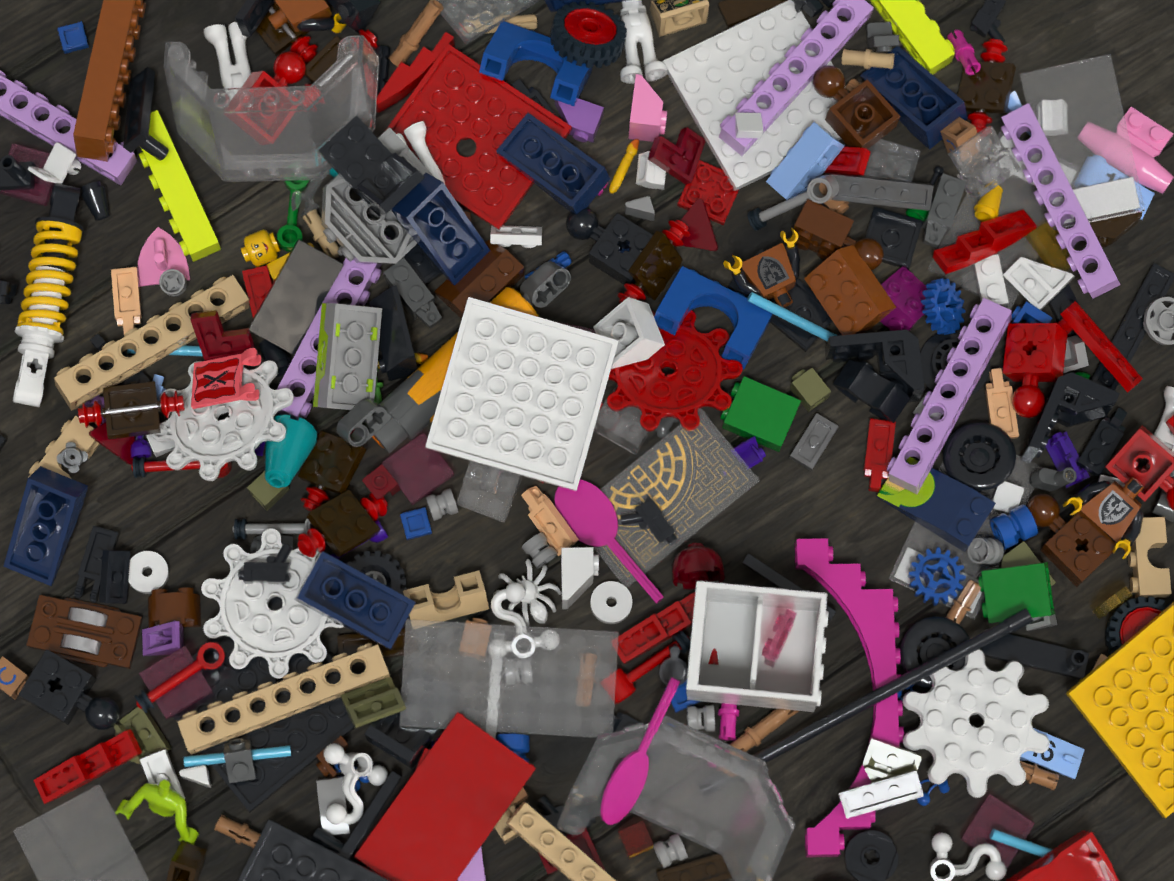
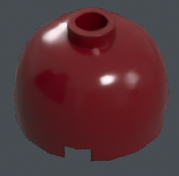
M701 543L688 545V548L676 555L672 564L673 584L678 586V583L683 584V589H696L697 581L713 582L719 579V583H721L725 579L721 557L716 551L703 546Z

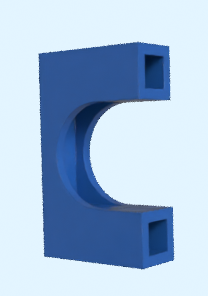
M502 20L483 53L479 73L503 81L510 67L518 61L534 60L550 66L557 73L550 98L575 106L591 75L592 68H586L585 63H582V66L576 65L577 61L574 60L570 63L567 61V56L564 58L559 56V51L555 52L553 49L554 45H551L550 37Z
M682 266L659 305L654 318L659 328L676 335L683 320L691 310L703 306L721 310L729 317L734 329L725 346L722 358L740 362L744 370L766 331L773 314L748 302V298L743 294L734 292L722 286L719 282L712 281L695 270Z

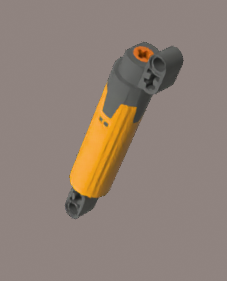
M545 262L522 283L520 293L513 288L506 287L490 303L539 317L532 306L535 305L542 308L554 300L569 285L571 281L570 272L555 262ZM458 332L380 404H377L372 399L360 401L338 422L336 427L338 435L355 447L362 446L372 438L378 446L389 454L406 438L409 440L414 439L433 421Z

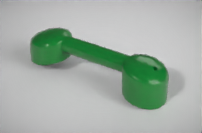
M301 164L290 165L284 174V183L287 189L290 190L287 224L278 230L277 243L282 250L291 252L298 239L301 241L303 239L302 232L297 227L300 192L308 187L310 178L307 168Z

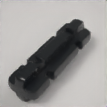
M378 45L377 49H375L376 60H374L372 77L374 82H372L371 91L374 94L381 92L388 76L390 48L384 45Z

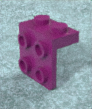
M901 267L881 284L896 306L892 312L880 321L890 331H910L916 322L925 315L922 313L925 305L921 303V300H925L922 292L927 290V287L907 268Z

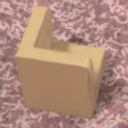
M514 805L509 807V810L505 812L495 826L504 844L518 837L505 824L516 811Z

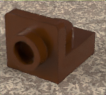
M340 736L333 743L343 747L346 754L345 749L349 746L343 737ZM324 750L316 755L319 760L316 766L325 777L329 774L333 778L338 776L331 765L325 760Z

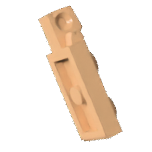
M137 267L111 269L114 314L117 326H123L124 335L129 330L136 328V324H141L142 313Z
M1002 368L991 369V372H989L990 383L985 384L989 423L1001 428L1011 439L1018 438L1019 431L1016 412L1012 407V386H1010L1009 381L1003 382Z
M537 486L527 489L521 495L529 505L530 513L528 516L540 533L543 532L547 538V543L556 550L558 556L561 555L562 548H571L579 540L551 500Z

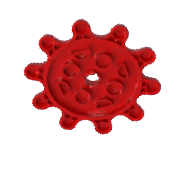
M693 311L686 315L676 335L659 328L665 343L661 349L647 360L610 370L608 380L616 382L618 387L615 392L608 396L607 405L615 412L627 407L638 408L642 412L640 424L644 430L649 432L654 431L658 427L660 420L666 417L676 418L686 431H694L700 424L698 416L700 408L712 407L719 411H725L732 403L731 396L721 389L720 383L723 380L739 377L743 367L740 362L726 360L719 355V349L729 340L728 332L721 328L714 329L709 333L698 332L694 327L696 315ZM665 367H671L675 372L665 376V373L661 370Z

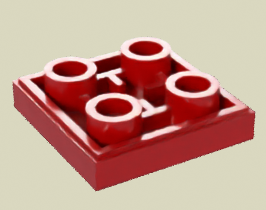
M699 160L692 183L686 184L677 206L689 210L697 199H702L705 203L709 219L724 225L739 190H734L733 185L728 180V176L725 175L722 169Z

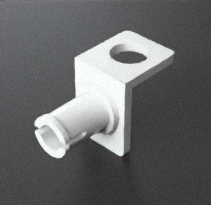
M55 143L43 169L29 166L27 170L44 181L62 184L67 173L71 175L79 173L74 168L81 169V163L78 159H75V152L61 143Z

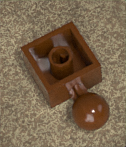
M824 66L814 75L813 86L815 91L820 96L834 98L837 102L829 108L825 121L848 147L866 148L868 150L896 128L901 116L868 79L849 93L844 88L845 76L839 68Z
M807 199L794 225V230L798 233V240L795 243L799 249L812 250L817 253L819 258L826 260L837 249L854 245L859 256L871 270L876 269L882 263L884 257L883 248L876 240L864 238L855 241L849 238L854 220Z
M1038 494L1029 500L1027 508L1030 510L1036 525L1039 527L1048 526L1055 533L1040 551L1076 587L1113 554L1112 550L1116 543L1081 510L1066 523L1059 516V504L1052 496ZM1077 544H1080L1084 549L1078 552L1075 548Z

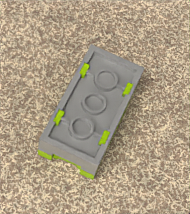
M322 303L313 407L352 410L364 399H372L374 401L382 308Z

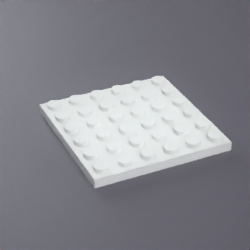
M788 0L663 60L666 64L669 78L725 175L728 176V180L733 185L735 191L771 174L784 160L789 149L794 147L800 140L805 129L811 126L813 122L825 128L837 140L841 139L825 121L829 108L837 102L834 98L820 96L814 89L813 80L743 156L739 155L719 138L722 129L720 124L728 115L734 116L738 111L736 109L738 104L745 97L749 99L754 94L752 90L760 80L765 82L770 77L768 73L777 62L782 64L786 59L784 56L793 45L797 47L802 42V35L807 29L811 28L802 11L798 13L795 11V3L792 0ZM811 50L805 51L809 56H816V53ZM830 61L826 66H833ZM789 68L794 74L800 73L797 68ZM780 85L773 86L777 91H784V88ZM763 102L757 103L758 107L761 109L768 108V106Z
M468 297L425 448L577 491L619 340Z

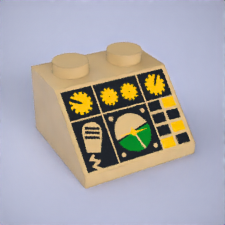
M652 0L650 3V12L659 37L707 23L708 0Z

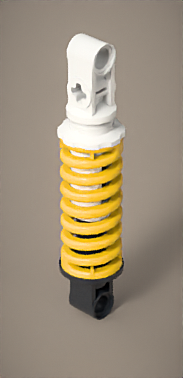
M54 183L50 198L49 216L39 217L35 220L36 230L39 233L33 238L36 246L31 249L33 259L28 264L31 272L26 275L28 285L23 291L26 298L21 302V308L24 312L19 315L18 324L15 327V333L22 337V344H19L18 352L23 354L13 396V402L40 407L47 361L54 357V343H60L64 340V331L60 324L66 321V316L60 313L59 310L68 308V302L61 298L71 295V290L64 285L73 282V276L65 271H72L76 268V264L73 261L65 258L78 256V250L72 247V244L80 243L84 232L83 226L73 222L79 201L80 188ZM30 364H35V369H37L35 373H31Z

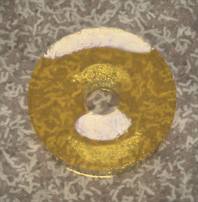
M1126 586L1103 602L1093 612L1100 620L1133 594Z

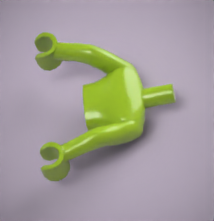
M162 780L159 784H144L129 801L122 800L115 812L116 815H119V813L124 814L129 820L134 810L146 799L149 803V808L156 814L171 817L175 813L176 828L180 834L179 842L183 840L194 845L199 835L195 829L187 827L185 799L178 792L170 788L168 780Z

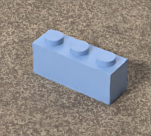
M813 122L811 126L805 129L796 145L789 149L784 160L771 172V176L766 182L786 200L807 191L808 184L824 173L844 148V145L825 128Z

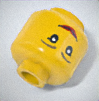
M264 229L244 238L245 247L241 248L245 261H251L256 267L276 260L278 257L277 252L281 251L274 233H269Z

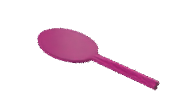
M581 479L577 491L558 487L555 493V507L579 541L594 547L607 545L656 604L660 602L664 596L615 539L618 532V518L608 497L595 485Z
M671 677L638 750L627 755L613 772L601 802L600 813L605 823L609 825L618 823L629 813L638 800L649 770V759L646 752L680 684L679 680Z

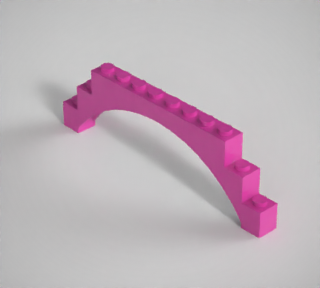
M828 538L796 539L794 544L795 570H804L818 581L847 614L865 651L873 690L900 677L901 674H897L896 664H900V648H895V638H899V623L894 622V612H898V597L893 596V589H861V587L866 585L865 571H861L860 564H829V562H833V546H828ZM897 693L873 706L870 740L873 737L900 747V743H903L904 729L899 727L898 716L903 715L902 700H898ZM863 763L850 788L871 782L864 770ZM840 801L834 810L817 826L806 828V857H838L840 850H844V834H839V830H868L871 827V823H875V811L846 818L842 802Z

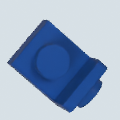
M1027 301L1022 308L1017 306L1012 313L1013 323H1019L1021 319L1025 320V323H1050L1052 320L1051 316Z

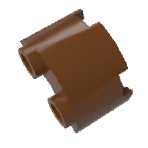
M179 588L178 592L167 593L166 589L151 590V596L148 597L149 628L173 621H179L183 628L201 627L200 595L194 594L193 588Z

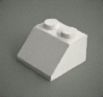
M627 297L593 326L596 334L619 340L611 369L647 360L665 345L649 304Z
M593 547L561 549L562 609H568L593 584V577L598 576L599 555H593Z

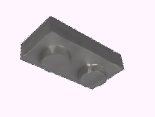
M816 413L789 458L812 471L839 426Z

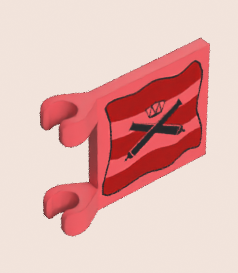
M249 348L242 354L194 363L192 409L238 400H258L260 392L258 389L255 390L253 383H247L242 386L243 365L258 366L261 364L262 357L259 354L257 355V350Z

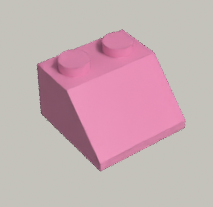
M636 74L628 139L654 142V139L659 134H665L667 111H662L663 101L642 75Z

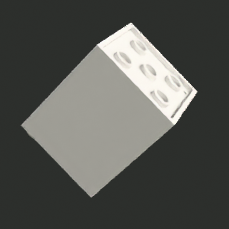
M697 581L686 688L687 700L814 712L816 706L821 704L822 690H819V681L823 680L824 664H821L822 653L825 654L826 638L823 636L824 627H827L829 611H826L827 593ZM714 648L717 651L719 665L708 664Z

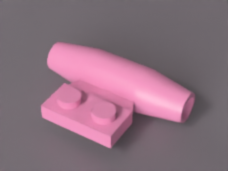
M1130 107L1116 127V134L1088 122L1077 138L1094 155L1104 158L1108 165L1129 178L1133 177L1136 183L1163 194L1174 178L1171 173L1154 159V157L1159 156L1173 136V133Z

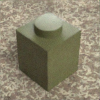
M810 368L808 371L802 369L792 377L793 382L791 383L790 390L797 399L801 400V404L808 413L829 398L831 390L813 368Z
M265 471L247 487L249 494L266 511L290 490L288 486L282 488L271 486L265 479Z

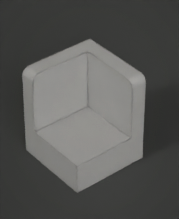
M1077 335L1067 338L1063 373L1089 366L1085 343Z

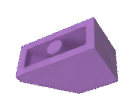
M579 98L575 106L555 100V106L562 120L572 126L569 134L577 141H590L593 143L604 116V107Z

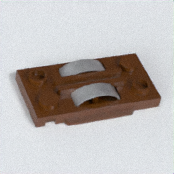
M39 595L26 646L43 651L48 649L66 660L99 667L113 665L131 669L143 618L137 615L122 613L119 609L71 598L62 600Z

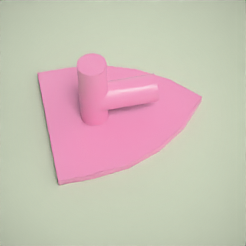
M157 227L148 237L140 252L138 259L139 287L159 285L160 276L168 269L180 271L186 280L190 281L187 259L180 245L170 234Z

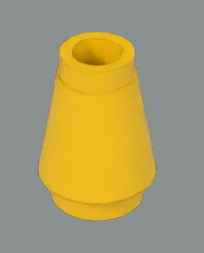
M990 184L974 207V215L978 220L984 222L998 217L1003 193L1001 186Z

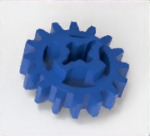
M949 279L933 280L931 283L926 284L927 290L922 292L925 296V300H921V303L925 305L922 313L927 315L926 323H931V330H937L938 335L955 333V330L961 328L959 323L964 322L961 316L962 313H965V310L962 308L964 300L959 298L961 291H956V284L950 283Z
M937 548L934 554H932L930 549H926L925 557L918 554L916 556L918 563L912 562L910 565L915 571L908 573V578L914 579L909 584V587L917 588L914 594L915 597L922 594L924 596L923 602L926 603L929 599H932L934 606L938 604L939 599L942 600L944 605L949 602L948 596L955 599L958 596L955 590L962 591L964 587L959 582L966 579L965 575L959 573L964 569V565H956L959 557L956 556L951 559L949 557L950 551L947 550L945 554H941L940 548ZM938 560V563H937V564H934V565L926 564V565H925V563H927V562H929V561ZM947 566L951 568L953 576L949 574ZM935 572L940 573L938 581L933 580ZM920 577L924 578L926 588L922 585ZM948 588V590L945 592L934 593L936 589Z

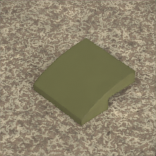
M391 677L341 695L342 702L355 728L406 710L403 699Z

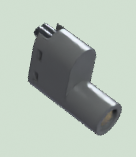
M1043 468L1032 473L1029 483L1034 488L1054 491L1074 482L1077 476L1072 468H1066L1061 471Z

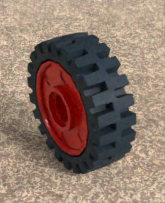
M580 1L579 5L576 2H572L570 6L564 5L555 14L551 27L550 42L551 45H554L553 49L555 52L559 51V56L562 58L567 56L568 62L572 63L575 60L578 66H582V63H585L586 68H592L593 64H595L596 68H601L603 64L609 66L611 62H616L621 56L627 29L625 28L624 21H620L621 17L618 14L613 15L614 11L610 8L605 11V6L600 4L599 7H595L594 2H590L589 5H586L585 1Z
M1142 596L1131 599L1118 607L1110 617L1105 630V643L1109 648V655L1113 654L1170 604L1166 605L1165 601L1161 599L1156 600L1154 597L1144 598Z

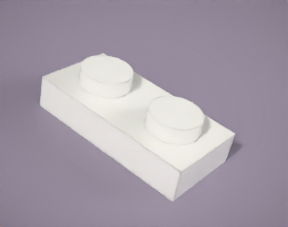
M491 226L490 244H497L501 247H509L511 244L525 248H533L536 245H542V227L502 226L498 230Z
M999 254L974 263L973 267L981 302L983 298H986L1001 306H1007L1009 301Z
M166 749L140 759L149 783L159 784L162 780H168L170 788L178 792L185 799Z

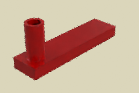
M1076 301L1060 314L1063 319L1057 324L1066 330L1068 334L1074 330L1127 393L1143 379Z

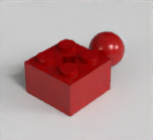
M284 52L276 58L273 67L274 78L270 77L265 71L252 72L224 111L227 116L261 144L274 143L301 104L297 98L285 89L287 84H294L300 81L306 71L304 59L295 52Z
M1057 323L1008 324L1002 373L1014 382H1023V385L1012 396V407L1022 417H1035L1042 412L1045 406V397L1038 388V382H1056L1058 377L1063 376L1068 332Z
M1141 425L1112 457L1105 468L1124 484L1132 477L1137 479L1144 486L1138 494L1143 501H1146L1160 487L1167 493V503L1174 511V478L1170 476L1174 470V452ZM1138 458H1147L1150 467L1143 466L1140 468L1138 466L1140 462Z

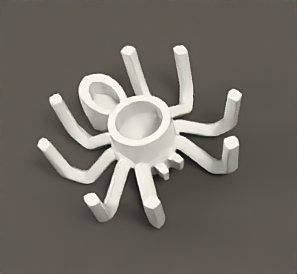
M527 559L525 561L527 580L524 576H521L522 581L518 578L516 579L518 583L524 586L526 591L525 597L521 601L526 627L529 626L527 604H530V611L536 622L545 624L548 619L546 606L536 600L537 598L545 601L552 611L556 612L554 603L548 597L540 594L539 591L550 588L559 595L562 593L558 586L551 583L538 586L547 572V565L542 567L535 581H532V564ZM504 573L498 575L499 579H503L508 584L513 583ZM511 602L508 610L513 611L518 603Z

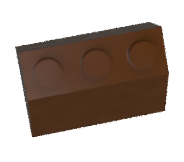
M490 240L485 243L491 251L455 286L447 279L434 291L461 319L468 297L490 303L506 287L512 288L525 276L524 266L505 248L497 244H490Z

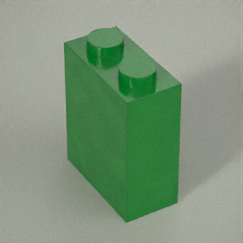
M744 376L741 383H735L730 395L734 397L731 406L723 411L720 419L724 420L722 428L748 440L755 436L758 444L780 452L801 400Z
M1048 562L982 571V576H979L980 591L985 593L986 602L982 603L984 618H988L989 623L1002 622L1005 618L1024 608L1028 610L1032 618L1055 614Z

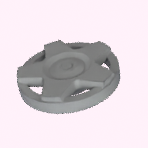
M1162 297L1154 300L1149 304L1144 314L1143 326L1145 331L1153 341L1161 345L1174 344V340H1171L1174 333V298ZM1162 302H1170L1172 304L1167 308Z

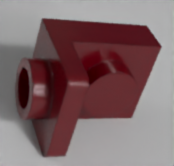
M383 464L363 478V483L377 500H380L388 493L393 496L400 491L398 483Z

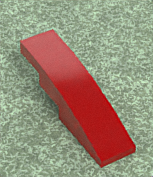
M445 32L433 51L423 47L410 67L401 62L374 100L375 111L378 113L382 112L412 92L446 45L455 46L454 36Z
M1024 209L981 222L979 230L957 236L956 244L934 250L932 258L942 271L948 274L968 267L1007 248L1036 230L1037 225Z
M696 591L681 601L673 603L661 612L653 614L610 641L623 664L646 653L672 638V636L679 634V631H684L692 626Z
M132 729L125 730L107 742L99 743L81 755L68 759L33 781L44 804H47L142 754V750Z

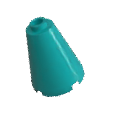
M286 414L274 417V421L283 424L286 428V436L281 442H265V479L275 488L286 487L291 483L316 445L317 431L312 424L300 417L298 421L290 419L291 415Z

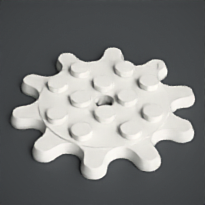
M265 361L254 370H247L243 365L242 386L247 383H253L255 390L258 389L260 392L258 400H238L192 409L191 399L194 363H192L188 369L191 377L189 386L183 390H177L178 395H183L185 410L180 411V416L176 412H172L171 417L167 421L160 423L161 433L151 434L159 442L175 441V448L166 459L167 465L171 469L181 470L188 463L199 461V474L201 478L207 481L216 480L222 466L231 461H237L242 469L253 470L257 466L255 449L260 443L264 441L281 442L284 440L286 428L283 424L274 421V416L279 410L289 407L293 403V392L288 388L273 390L269 387L272 380L277 376L278 367L274 361ZM166 389L163 392L170 397L174 396L176 390ZM229 412L230 417L218 421V417L221 414Z
M270 528L263 532L261 548L256 553H246L236 544H230L224 549V558L230 565L229 575L222 580L209 578L201 586L202 593L208 598L215 599L220 605L218 615L206 621L203 629L209 638L214 639L226 635L233 639L235 647L229 657V662L235 669L245 668L254 657H263L268 661L269 672L272 677L281 679L288 674L289 659L294 654L302 653L314 663L324 661L327 656V650L320 641L321 632L327 627L342 628L345 626L294 600L316 559V556L311 558L303 555L299 548L292 550L285 562L290 563L288 573L290 581L286 582V584L262 582L245 584L243 580L238 579L239 570H244V562H267V557L277 556L282 547L281 535L276 529ZM273 597H279L283 601L282 608L277 611L270 610L268 607L269 600Z
M978 649L965 656V664L962 669L953 671L945 667L930 675L929 677L932 680L930 691L926 693L909 691L904 695L902 701L904 707L918 714L920 725L917 729L904 735L903 745L910 751L925 749L932 754L933 764L927 773L928 779L932 783L941 784L951 774H961L966 779L968 793L972 797L978 798L986 793L987 781L994 774L1004 776L1014 786H1019L1025 782L1026 772L1020 764L1021 755L1027 751L1041 754L1046 752L1050 746L1048 737L1038 733L1032 727L1033 717L1045 712L1049 706V701L1043 694L1025 695L1020 691L1018 683L1024 674V668L1020 662L1010 661L1002 670L992 671L985 664L983 651ZM979 714L984 721V725L980 728L971 726L969 718L972 715Z

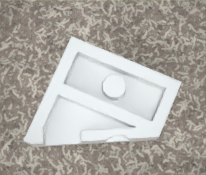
M1020 257L1003 274L1033 306L1040 310L1075 277L1072 273Z

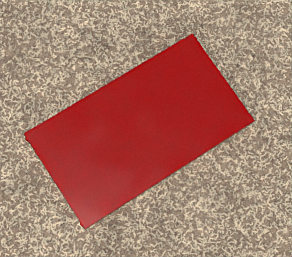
M457 712L354 857L391 881H457L536 768L533 764L526 762L465 718L462 713Z

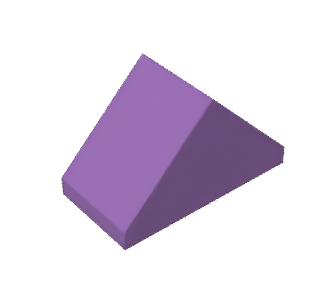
M173 621L143 629V656L184 654V628L181 623Z

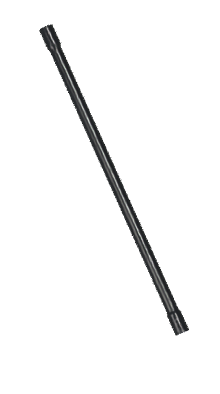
M1026 608L1005 618L1001 623L726 770L717 772L698 782L697 784L702 794L706 797L716 792L731 781L1006 634L1013 633L1032 623L1033 619Z

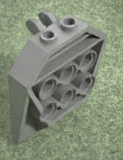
M390 127L378 137L392 154L397 153L418 169L422 175L425 173L432 175ZM337 174L323 187L321 225L325 228L323 233L327 237L326 240L330 244L337 241L341 245L337 252L340 255H344L350 262L354 260L356 263L396 264L417 242L401 225L391 210L386 214L378 216L375 221L370 220L366 213L369 208L362 199L353 201L349 196L351 187ZM386 226H392L395 229L396 236L393 240L385 237L384 229Z

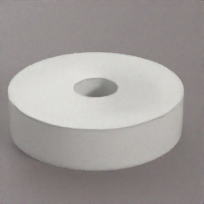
M143 551L130 559L128 582L136 591L143 594H151V590L162 589L166 585L169 578V567L161 555L153 551ZM150 568L152 569V574L148 577L144 576V570Z
M615 581L600 584L591 595L590 606L592 613L599 621L606 624L622 622L628 617L632 609L630 591L623 584ZM608 599H614L616 601V605L614 607H609L606 601Z

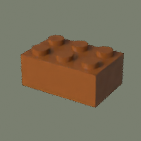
M854 245L837 249L804 278L842 335L866 333L896 308L869 266L859 256Z

